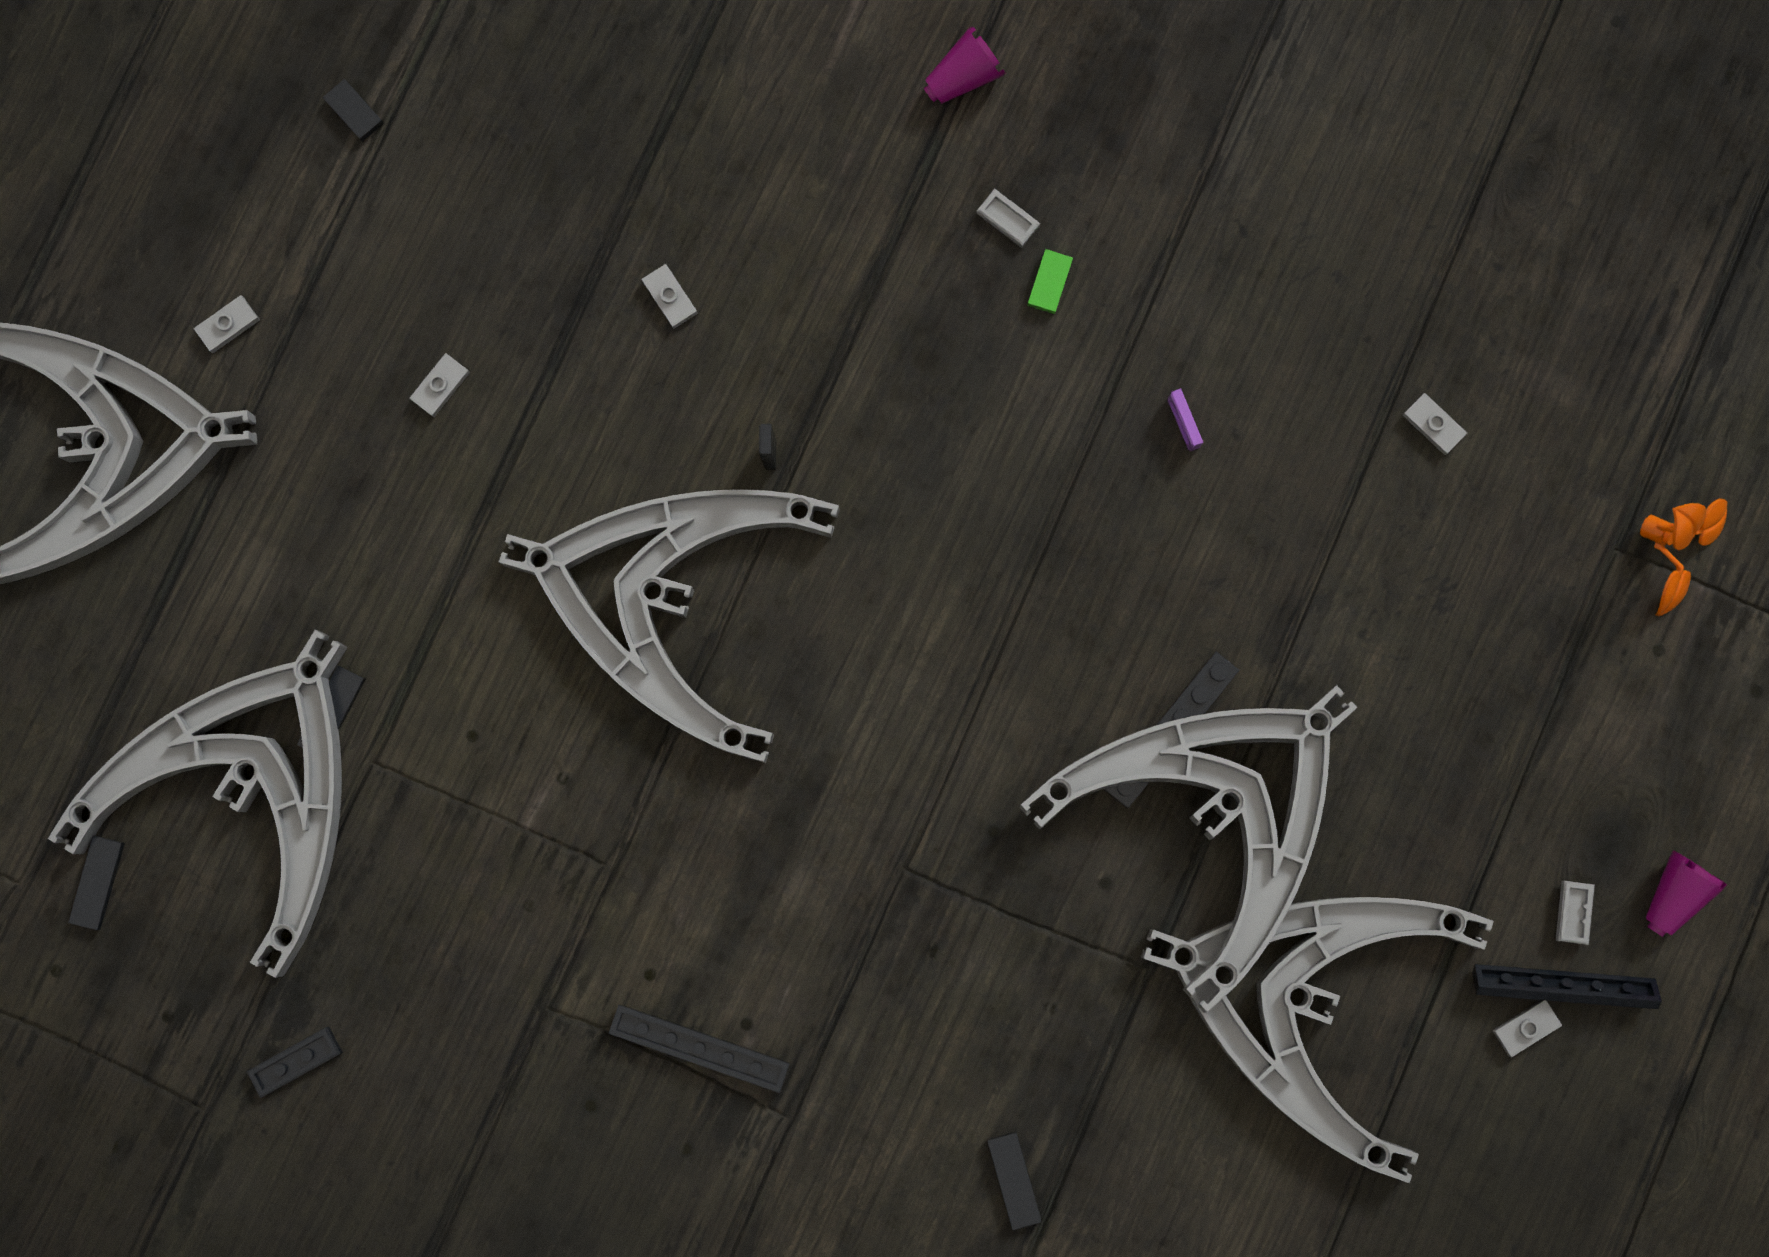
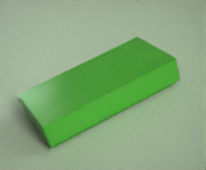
M1045 249L1027 306L1052 314L1056 313L1073 257Z

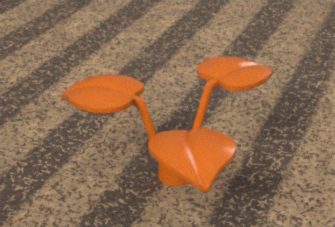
M1719 498L1713 501L1707 509L1699 503H1689L1672 508L1674 523L1654 515H1649L1644 520L1640 529V535L1656 542L1654 548L1660 550L1676 566V571L1669 575L1665 583L1656 616L1668 613L1684 599L1691 580V573L1684 570V566L1664 546L1666 544H1673V548L1682 550L1690 544L1695 535L1699 534L1698 543L1700 545L1707 546L1713 543L1722 532L1726 522L1728 502L1725 499Z

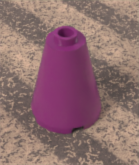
M973 26L967 29L925 79L928 85L924 90L933 103L939 100L943 104L999 79L1006 74L1004 69L998 72L995 68L999 61L982 37L974 38L972 33L976 29Z
M1673 850L1645 917L1650 921L1647 927L1662 937L1666 933L1673 935L1721 893L1727 884Z

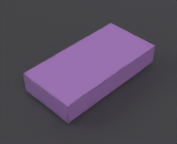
M1180 388L1171 392L1168 402L1188 450L1193 451L1201 447L1203 440Z

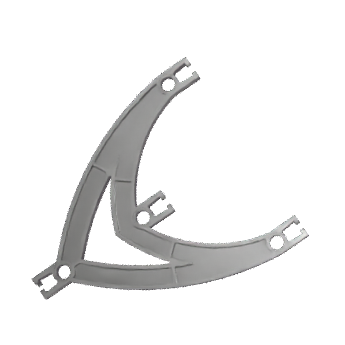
M0 323V359L26 366L53 380L82 407L93 425L57 428V437L65 440L66 444H73V439H81L82 448L67 451L65 446L58 447L59 458L69 463L93 461L76 488L52 514L25 534L0 546V584L28 578L63 566L100 549L129 532L174 498L198 475L221 448L257 445L256 433L243 431V434H233L232 426L235 424L247 422L249 424H256V416L248 410L211 413L190 395L162 376L98 344L51 330ZM105 382L113 384L146 401L184 430L180 437L156 462L125 488L124 486L141 451L143 439L129 413L119 399L105 385ZM216 425H221L220 433L215 437H211L212 428ZM104 436V443L101 447L96 448V440Z
M713 490L671 495L630 505L601 515L556 536L544 544L507 534L505 542L509 545V549L514 550L517 545L528 549L524 562L511 560L507 557L508 553L502 552L499 563L508 568L536 575L553 607L582 647L602 669L642 704L699 740L723 751L766 763L769 752L763 751L759 755L746 750L745 746L750 735L765 738L764 743L770 744L773 741L774 734L739 724L726 718L709 706L691 689L674 667L661 643L653 621L651 608L684 618L687 617L688 606L684 605L678 608L665 602L669 591L682 592L684 597L692 598L694 593L693 587L662 577L677 563L695 551L731 535L764 528H798L832 538L834 526L828 524L825 527L812 522L814 511L831 513L832 517L838 518L840 509L839 505L807 496L765 490ZM803 505L808 509V513L804 518L797 519L792 516L793 508ZM660 533L638 551L614 579L618 614L630 648L629 652L594 612L569 569L614 547ZM541 553L547 554V563L542 567H535V557ZM653 585L660 586V596L656 599H648L646 596L647 589ZM732 730H737L741 733V741L736 746H729L726 743V735Z
M314 630L295 662L262 670L228 682L198 696L165 715L126 744L86 783L68 805L48 839L54 843L66 844L64 849L72 854H84L92 841V837L97 834L103 822L118 807L137 793L163 779L182 772L202 767L231 765L212 797L219 801L229 802V807L237 812H247L260 789L263 788L277 827L281 854L279 898L270 930L250 963L256 967H268L270 962L266 958L273 949L281 951V956L275 968L269 967L266 973L274 978L283 977L304 944L318 912L328 881L337 841L342 792V765L339 731L337 729L329 687V677L348 647L338 641H332L331 646L333 647L323 660L319 659L317 654L324 640L328 641L330 636L321 631ZM311 663H316L318 671L314 677L309 678L307 667ZM295 697L303 744L304 788L289 758L275 739L246 734H203L246 712L273 702ZM251 764L254 768V776L247 780L244 776V770ZM237 784L243 785L244 789L237 803L231 802L233 798L229 795ZM85 807L90 810V817L86 822L82 819V811ZM74 826L78 827L79 832L73 844L69 845L70 839L67 836ZM284 929H288L292 934V940L289 945L284 944L281 939Z
M1337 685L1309 710L1260 708L1219 711L1169 721L1133 733L1097 749L1058 772L1019 807L1028 816L1031 813L1029 810L1030 806L1040 798H1045L1046 802L1052 806V809L1042 820L1039 816L1033 819L1035 826L1040 830L1068 804L1096 791L1129 783L1173 782L1205 788L1216 793L1190 817L1196 826L1201 823V815L1210 808H1214L1217 814L1222 817V820L1214 829L1210 826L1205 829L1207 832L1204 835L1209 840L1213 839L1238 817L1243 840L1244 869L1236 915L1228 936L1216 958L1183 989L1192 998L1195 995L1194 993H1196L1194 989L1206 980L1216 988V992L1207 1002L1202 1000L1199 1003L1198 1007L1203 1013L1212 1009L1236 987L1259 959L1286 916L1302 882L1315 845L1325 802L1329 769L1330 732L1357 708L1352 701L1349 704L1344 703L1341 706L1344 712L1336 718H1333L1330 712L1324 708L1331 698L1334 699L1337 696L1340 698L1344 695ZM1312 716L1322 719L1324 724L1322 730L1312 728L1310 724ZM1235 743H1294L1290 799L1279 844L1270 797L1261 774L1233 761L1190 750ZM1054 785H1061L1066 790V797L1062 800L1054 799L1050 794V788ZM1224 795H1230L1235 799L1236 808L1230 811L1223 807L1222 797ZM1221 966L1226 967L1230 972V980L1226 984H1222L1216 979V970Z
M1341 897L1292 903L1270 942L1305 933L1311 934L1279 957L1256 982L1260 1021L1271 1057L1250 1033L1227 996L1222 998L1208 1012L1203 1013L1198 1007L1199 1003L1202 1000L1207 1002L1216 992V988L1208 980L1194 989L1196 993L1190 999L1223 1051L1254 1087L1281 1112L1312 1136L1351 1160L1373 1171L1410 1183L1412 1175L1407 1172V1168L1401 1167L1400 1172L1389 1168L1388 1165L1393 1153L1405 1155L1406 1158L1410 1159L1409 1163L1414 1165L1419 1154L1413 1150L1373 1136L1340 1107L1321 1082L1307 1056L1298 1031L1295 1012L1330 1025L1332 1024L1333 1016L1329 1015L1330 1012L1324 1010L1323 1015L1312 1011L1310 1006L1313 1002V996L1320 995L1327 997V1001H1330L1331 1005L1337 1007L1340 995L1311 986L1305 982L1322 967L1352 950L1377 941L1412 935L1442 936L1476 949L1485 950L1487 941L1477 936L1475 939L1469 938L1463 932L1467 921L1478 923L1479 927L1484 928L1488 932L1491 931L1494 921L1447 905L1400 898ZM1448 914L1453 915L1456 921L1454 928L1450 931L1443 924L1444 918ZM1234 920L1187 941L1150 929L1147 936L1148 941L1152 942L1157 937L1170 943L1171 946L1168 950L1167 958L1150 955L1152 949L1147 947L1146 950L1143 949L1141 958L1175 969L1185 988L1216 958ZM1184 947L1189 951L1190 959L1186 964L1180 965L1175 960V953L1178 949ZM1300 988L1303 991L1304 999L1300 1004L1294 1005L1290 1000V994L1294 989ZM1374 1146H1379L1381 1149L1380 1158L1377 1161H1370L1368 1158L1369 1150Z

